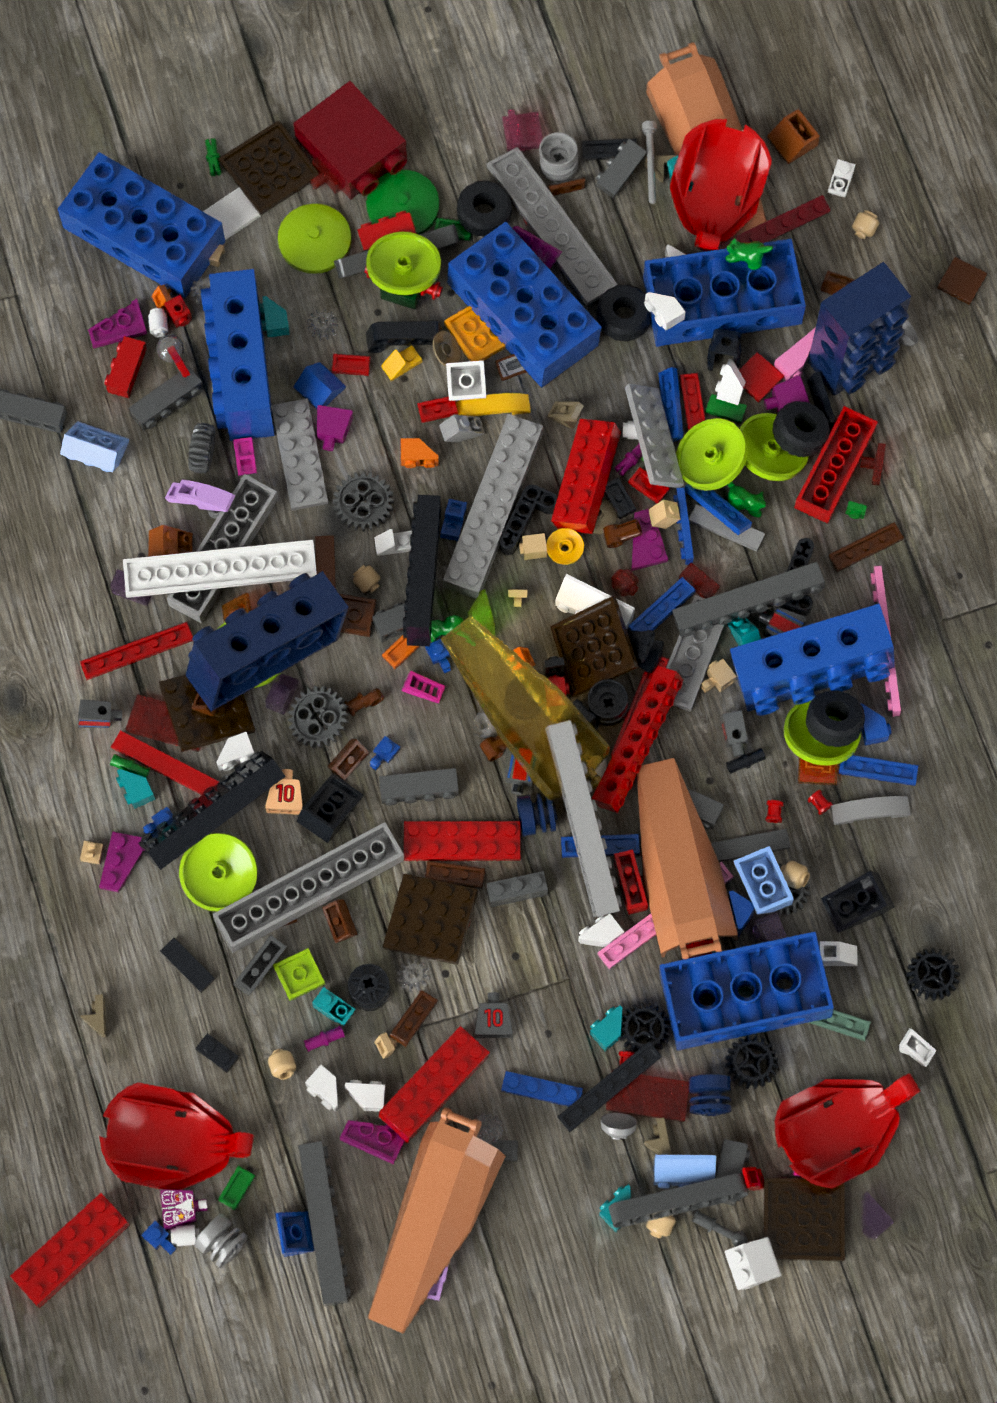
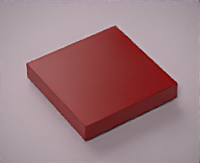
M758 352L739 369L746 382L744 390L758 403L772 391L774 386L784 379V375Z

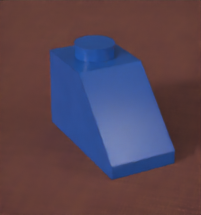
M861 703L865 715L862 729L865 746L888 741L889 735H891L890 724H886L885 717Z

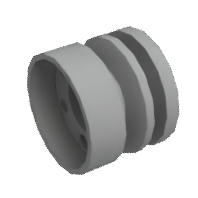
M561 132L552 133L543 138L540 143V168L546 178L552 181L568 180L574 176L578 169L577 144L570 135Z
M222 1213L206 1226L194 1243V1246L204 1255L213 1250L210 1260L212 1262L217 1260L216 1265L219 1268L224 1267L237 1256L248 1238L244 1232L238 1236L240 1232L238 1227L229 1232L228 1230L232 1222Z

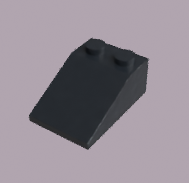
M332 773L304 805L296 822L329 843L364 795Z
M873 871L865 873L821 898L837 933L876 918L895 907L879 873Z

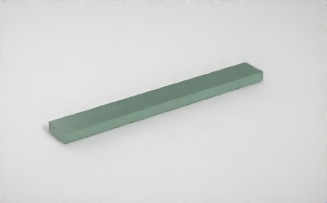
M742 987L738 990V994L744 998L751 997L754 994L752 989L748 987ZM833 1010L832 1018L808 1023L865 1041L871 1022Z

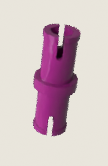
M639 443L631 452H627L625 458L615 466L616 472L623 467L619 475L624 476L643 456Z
M339 1025L329 1031H321L319 1035L303 1041L307 1051L310 1052L323 1045L326 1047L329 1043L344 1038L345 1035Z

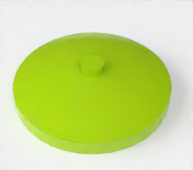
M323 204L300 206L291 211L283 219L279 227V250L284 260L298 271L310 274L330 271L336 268L335 260L345 258L349 253L351 247L349 224L340 212L330 206Z
M395 232L381 237L370 247L366 259V268L370 279L382 290L397 295H412L422 292L434 284L440 274L441 258L435 245L427 238L411 232Z
M761 413L751 416L740 427L748 443V456L745 466L759 477L772 481H785L797 476L805 467L809 456L798 457L784 451L776 442L772 429L777 414Z
M718 418L702 421L692 427L680 441L676 452L682 479L691 487L705 491L719 489L733 481L742 471L748 456V443L743 432L734 423Z
M810 702L795 705L789 711L784 723V738L789 748L801 759L816 765H835L846 761L856 752L861 734L856 741L847 746L834 747L818 742L809 733L806 727V714ZM829 716V718L835 721H842L838 717Z
M225 833L208 834L185 851L179 867L180 883L187 897L197 906L210 911H219L251 894L258 877L257 862L251 849L239 838Z

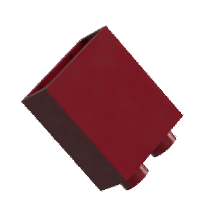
M348 81L293 123L296 141L350 200L359 193L362 196L369 195L377 188L379 177L387 172L394 175L401 171L407 163L406 140L351 81Z

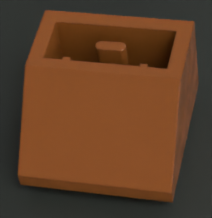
M799 109L784 117L767 135V138L787 164L817 147L820 137Z
M166 525L149 530V557L192 552V533Z

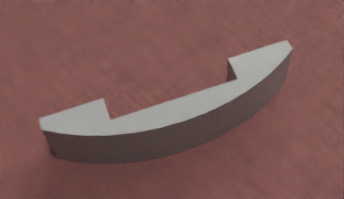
M908 796L866 798L831 806L834 825L890 816L891 818L911 816Z

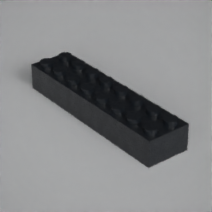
M418 494L417 502L413 503L414 518H412V534L410 537L411 551H409V567L407 570L408 584H406L407 596L404 604L403 638H407L408 646L430 647L441 522V496Z
M263 751L254 753L249 761L245 764H239L234 769V772L223 776L218 784L207 788L202 796L192 799L186 808L176 811L171 819L160 823L152 833L145 834L138 844L148 859L160 870L282 780L285 775L275 760Z

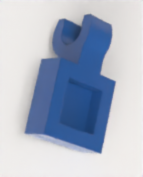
M442 638L430 643V647L425 646L433 665L439 662L444 674L451 671L450 663L447 660L451 656Z
M384 736L373 750V753L376 755L371 759L370 767L377 770L383 761L389 764L400 750V746Z
M166 807L151 817L153 823L143 827L144 833H152L160 823L171 819L173 814L170 809Z
M156 1221L141 1235L156 1250L162 1246L170 1255L176 1250L166 1240L170 1234Z

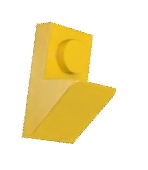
M411 345L400 353L394 350L381 367L389 379L393 381L422 363V358Z

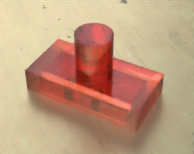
M318 157L313 159V166L319 174L310 180L311 185L317 190L326 183L335 194L341 191V182Z
M878 443L876 458L862 456L860 467L874 469L872 485H880L886 444Z
M690 563L679 575V579L683 577L696 589V593L705 599L712 597L720 588L719 584L693 563Z

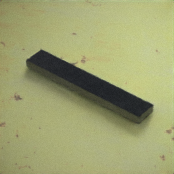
M649 1041L557 1116L569 1132H572L661 1059V1054Z

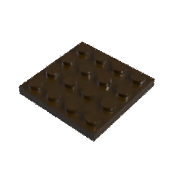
M279 120L218 158L220 164L259 215H262L320 178L318 171Z
M614 596L550 626L559 657L564 659V673L573 697L590 691V688L601 680H613L638 668L618 601Z
M186 675L159 681V687L181 752L225 741L244 732H247V735L255 733V726L244 694L218 707L214 716H209L191 709L197 691Z
M403 874L383 948L458 965L479 891L470 887Z
M764 1178V1238H769L776 1260L845 1261V1183L835 1188H826L812 1184L805 1179Z

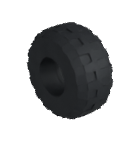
M477 181L465 187L459 195L457 202L459 222L466 231L473 235L485 237L504 222L508 223L511 218L512 206L510 196L497 183ZM480 204H488L494 210L489 213H480L474 208Z
M625 284L609 288L601 296L597 306V320L604 334L617 341H629L639 338L647 331L651 322V312L647 310L644 304L645 292L637 287ZM621 307H627L635 314L630 318L624 319L618 317L614 311Z
M794 401L786 404L778 412L773 422L772 432L776 442L784 451L798 457H810L823 448L829 438L830 427L825 414L817 406L808 402ZM797 426L803 428L806 432L799 430Z
M838 690L825 691L818 694L810 702L806 714V727L809 733L818 742L834 747L847 746L856 741L862 732L865 721L864 709L859 701L850 694ZM829 716L838 717L842 721H835L829 718Z

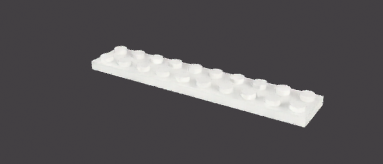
M313 540L123 559L127 598L293 581L304 573H307L310 578L317 575Z

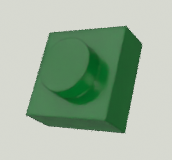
M849 501L845 514L853 519H864L867 506Z

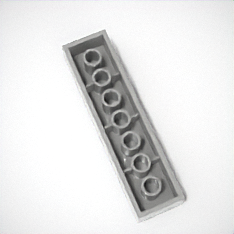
M244 474L232 493L235 495V498L228 512H220L196 552L250 546L278 501L277 491ZM223 588L170 593L167 598L168 605L202 624Z

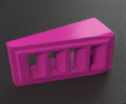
M410 671L401 691L439 703L445 685ZM412 680H414V681H415V684H414V686H413V687H412V686H410V685H411V682H412ZM419 683H423L421 690L417 689ZM427 685H429V691L428 693H425V689ZM434 687L438 688L436 695L432 696Z

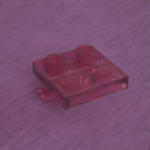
M508 110V116L502 117L507 152L516 147L520 151L539 148L543 138L538 112L515 115V110Z

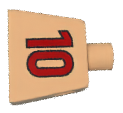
M282 769L285 777L270 788L265 806L266 813L299 815L303 808L300 780L293 779V770Z

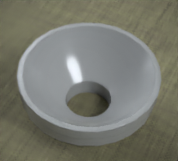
M906 320L902 327L905 332L899 338L898 344L913 346L918 343V337L911 323Z
M613 1112L601 1117V1128L608 1136L615 1140L626 1139L627 1136L635 1132L637 1127V1120L625 1113Z

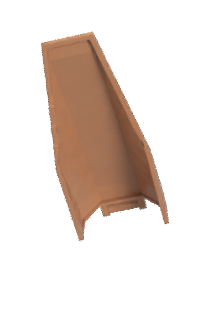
M694 42L689 43L687 47L659 55L664 68L647 83L646 93L675 155H679L685 135L701 123L714 119H728L726 127L742 131L724 79L714 58L698 54ZM691 53L692 57L673 64L669 63L672 59ZM736 196L735 205L739 206L741 196ZM761 198L757 213L732 237L767 221Z
M671 758L641 765V770L637 774L643 880L661 957H665L666 952L680 946L683 960L689 959L690 956L711 951L720 952L722 949L719 937H733L734 941L738 940L720 863L675 759ZM713 938V943L686 949V944Z
M445 1107L441 1113L440 1121L429 1123L421 1140L368 1319L404 1333L419 1311L420 1306L428 1297V1292L438 1282L444 1268L450 1264L451 1257L456 1250H459L471 1232L506 1157L499 1149L476 1137L481 1128L480 1120H471L453 1113L451 1109ZM449 1120L470 1127L469 1133L449 1126Z

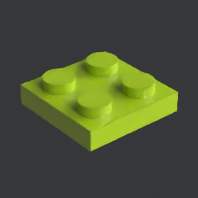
M309 948L273 964L289 1001L325 985Z

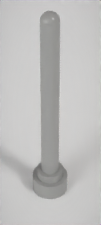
M645 121L642 123V132L646 136L648 195L650 204L656 202L653 138L657 131V123L655 121Z

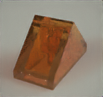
M244 593L222 605L224 622L232 612L240 608H244L247 613L252 610L249 593Z

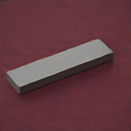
M698 504L695 505L689 518L690 523L756 552L765 536V533L754 528H749L740 535H737L703 506Z

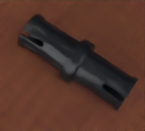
M759 748L751 753L741 755L737 759L726 762V767L729 773L732 774L744 768L748 769L757 762L766 760V756L762 748Z

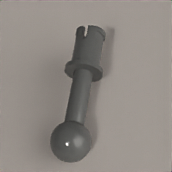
M696 1211L692 1222L706 1228L707 1232L714 1230L731 1239L736 1247L747 1243V1236L744 1232H733L716 1223L715 1217L711 1218Z

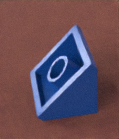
M321 362L305 367L293 386L305 399L308 398V402L316 409L318 405L327 406L346 388Z
M729 891L728 898L737 934L740 937L752 918L755 908L751 901L734 891Z
M308 1211L275 1214L284 1257L315 1251Z

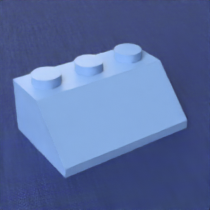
M77 421L64 434L60 454L70 460H78L85 465L99 467L105 472H113L121 462L129 439Z
M770 846L733 861L757 915L775 912L792 905L794 898Z
M655 1155L654 1185H658V1188L667 1189L670 1188V1185L682 1187L715 1179L716 1155Z

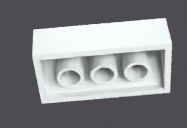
M566 574L556 597L555 605L564 613L576 614L611 596ZM617 599L626 629H628V626L633 621L635 608Z

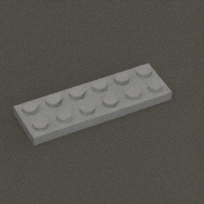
M628 384L625 390L650 484L681 488L684 482L659 389Z
M308 398L271 405L291 510L328 504Z
M695 595L692 603L705 598ZM720 623L714 625L709 630L702 629L696 631L695 634L687 637L685 635L680 637L679 635L666 667L677 671L684 680L682 688L675 697L673 706L691 712L725 624Z

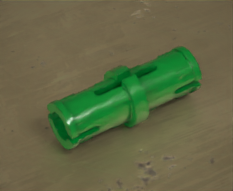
M211 138V143L209 139L205 140L206 160L209 163L210 175L215 176L216 171L217 176L221 175L218 159L220 154L217 151V141L214 138Z
M114 754L110 762L111 766L146 777V779L150 773L149 768L135 763L132 759L122 758L117 754Z

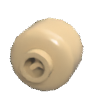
M866 210L858 213L852 225L853 230L856 232L855 235L862 239L872 237L879 225L878 216Z
M363 565L353 574V583L363 593L368 591L372 593L380 586L378 584L381 579L380 575L371 566L365 567Z
M789 861L780 868L789 887L799 889L806 886L810 873L805 865Z
M277 1049L268 1058V1065L274 1077L285 1080L293 1076L296 1070V1063L290 1051Z
M671 1215L647 1221L646 1226L651 1230L650 1235L661 1239L662 1236H669L671 1234L676 1219Z

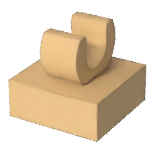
M508 589V597H514V607H521L522 598H527V590Z
M84 841L80 860L100 864L104 845Z
M383 1033L378 1036L374 1043L382 1058L385 1059L395 1051L394 1047L397 1046L398 1042L389 1038L387 1033Z

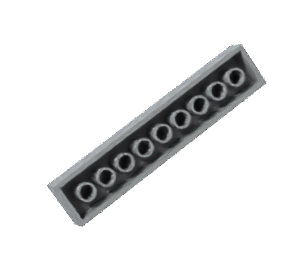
M510 414L507 415L443 578V588L479 600L499 549L500 537L513 513L542 438L543 425Z
M571 720L549 725L545 730L593 917L620 911L619 907L622 906L619 895L615 894L614 888L617 887L615 877L610 875L609 869L612 868L610 858L605 855L604 850L607 849L605 838L600 836L599 831L602 830L600 819H596L594 813L597 811L595 800H591L590 797L592 792L591 783L586 781L585 778L587 767L585 761L581 762L580 755L583 754L580 742L576 743L575 736L578 735L576 725L572 724Z
M384 822L215 912L213 919L231 952L234 953L403 862L404 854Z

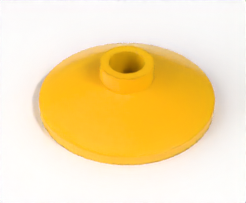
M558 529L547 539V553L558 564H572L583 554V539L572 529ZM566 546L568 550L563 551L561 548Z

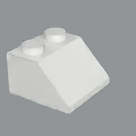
M484 361L446 363L449 401L486 398Z
M768 1237L724 1251L738 1290H746L782 1276Z

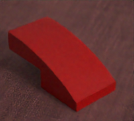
M756 1167L742 1168L748 1190L764 1189V1178L761 1169Z

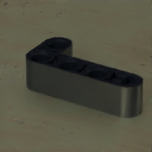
M438 321L373 323L366 332L368 352L373 354L380 353L387 346L433 345L434 336L441 331L440 323Z
M537 485L526 486L500 537V550L502 553L511 555L516 551L536 510L545 514H553L557 501L556 494ZM530 493H534L537 496L535 498H529L527 495ZM552 501L554 504L548 506L545 504V502ZM522 509H526L529 512L527 514H521L519 511ZM519 525L521 529L513 530L512 526ZM510 537H512L511 544L506 546L505 544H508Z
M802 538L798 541L787 571L797 569L794 566L795 563H800L803 566L809 564L814 549V543L811 539ZM804 547H806L807 549H806L805 554H804V556H803V555H801L802 549H803ZM804 595L802 599H792L778 607L807 616L811 612L813 601L810 596ZM806 603L808 607L801 608L799 604Z

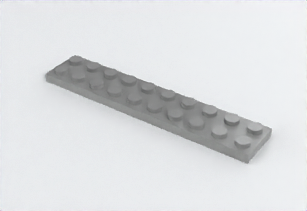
M518 147L487 163L488 170L498 184L507 191L511 202L535 235L562 251L555 263L586 306L600 299L609 288L618 285Z

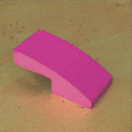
M252 437L234 439L238 476L256 474Z

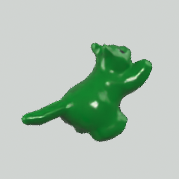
M733 238L730 244L727 245V251L730 254L725 259L730 263L745 261L748 264V268L756 270L762 267L764 253L773 250V247L765 246L759 241L742 243Z
M732 481L727 484L730 488L727 502L738 511L745 509L754 517L762 516L760 509L766 506L763 491L755 495L744 487L735 485Z
M453 615L446 617L444 621H432V642H435L439 636L444 635L459 638L474 647L476 646L472 638L465 636L464 620L460 616Z

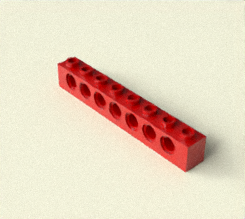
M657 666L591 798L595 800L598 807L618 813L623 806L625 797L632 788L633 781L640 772L641 765L645 757L648 756L650 747L657 738L658 731L662 723L665 722L666 715L674 704L678 691L682 688L684 680L677 671Z

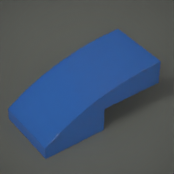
M453 499L448 500L440 538L459 540L467 502Z

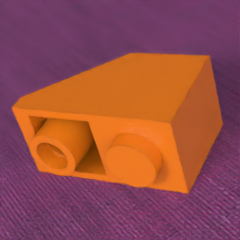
M401 438V466L406 468H415L416 466L433 468L439 466L438 455L420 438Z

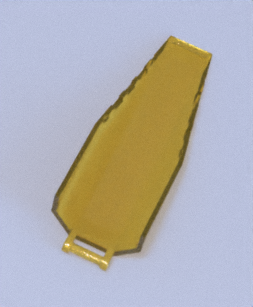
M472 616L441 638L442 643L498 736L549 801L562 797L545 730L549 725L571 720L572 724L576 725L578 733L575 736L576 743L580 742L583 753L580 755L581 762L585 761L587 767L585 778L588 776L592 778V781H590L592 790L598 786L601 777L595 770L609 754L610 746L556 685L533 669L528 662L526 663L516 652L510 650L499 638L492 635L488 629Z

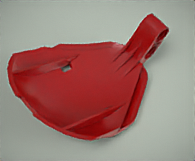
M714 119L701 123L685 135L669 187L676 212L683 227L691 234L696 235L695 247L706 251L718 250L720 241L729 240L757 213L759 200L772 163L769 150L757 132L746 124L743 131L726 127L728 119ZM690 181H692V182H693L692 190H691V191H688V188H689V186H690ZM737 195L741 196L739 206L735 205Z
M910 1073L899 1078L886 1089L874 1080L825 1079L813 1087H809L781 1101L775 1117V1137L778 1148H784L792 1162L789 1167L799 1176L812 1184L826 1188H835L878 1165L899 1125L900 1116L896 1108L910 1100L921 1090ZM832 1099L833 1105L824 1108L823 1103ZM856 1148L861 1149L858 1153L854 1155L851 1153V1151Z
M138 1082L119 1092L108 1104L103 1114V1117L109 1118L106 1138L99 1136L101 1151L105 1161L121 1181L164 1190H183L213 1177L227 1166L229 1157L246 1158L251 1156L254 1135L250 1133L236 1132L233 1134L230 1122L195 1093L176 1091L171 1088ZM176 1111L187 1112L186 1117H176L175 1113ZM167 1165L176 1166L178 1170L167 1169Z

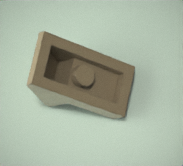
M645 155V168H647V155ZM654 155L655 177L663 183L664 170L669 171L667 161L677 155Z
M555 401L547 417L573 429L584 406L580 402Z
M103 994L95 995V1001H92V1012L96 1014L80 1015V1017L100 1036L106 1037L105 997Z
M664 1117L658 1118L655 1122L656 1125H653L654 1136H658L659 1139L644 1141V1145L658 1155H671Z

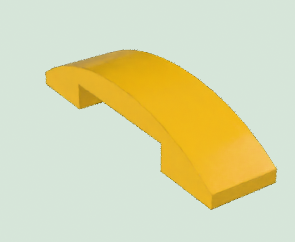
M529 394L486 395V398L455 402L458 415L482 416L512 412V415L531 413Z

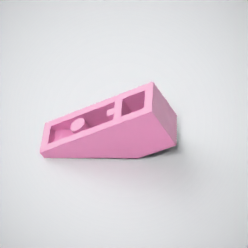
M815 328L775 360L774 367L784 375L786 381L798 375L802 376L803 369L810 355Z

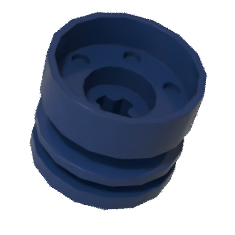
M549 791L544 792L545 801H542L540 793H537L536 802L533 803L529 794L517 796L518 814L523 837L536 835L537 825H540L543 833H546V824H549L551 832L556 831V808Z
M713 1074L690 1077L689 1092L698 1094V1096L689 1099L691 1104H695L689 1107L690 1113L701 1116H719L732 1112L731 1105L727 1104L731 1102V1098L722 1095L731 1091V1078L726 1075Z

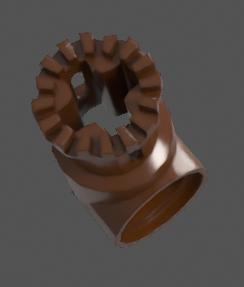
M376 688L366 696L359 692L355 698L348 702L345 701L344 704L348 706V712L353 717L362 708L376 706L385 697Z

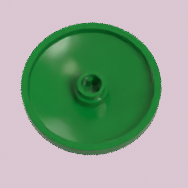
M401 170L394 175L388 172L378 178L379 184L377 188L367 195L366 199L367 214L372 224L378 223L380 218L388 216L390 219L396 217V213L406 211V213H411L418 235L425 233L432 227L439 213V196L435 186L428 178L411 170Z

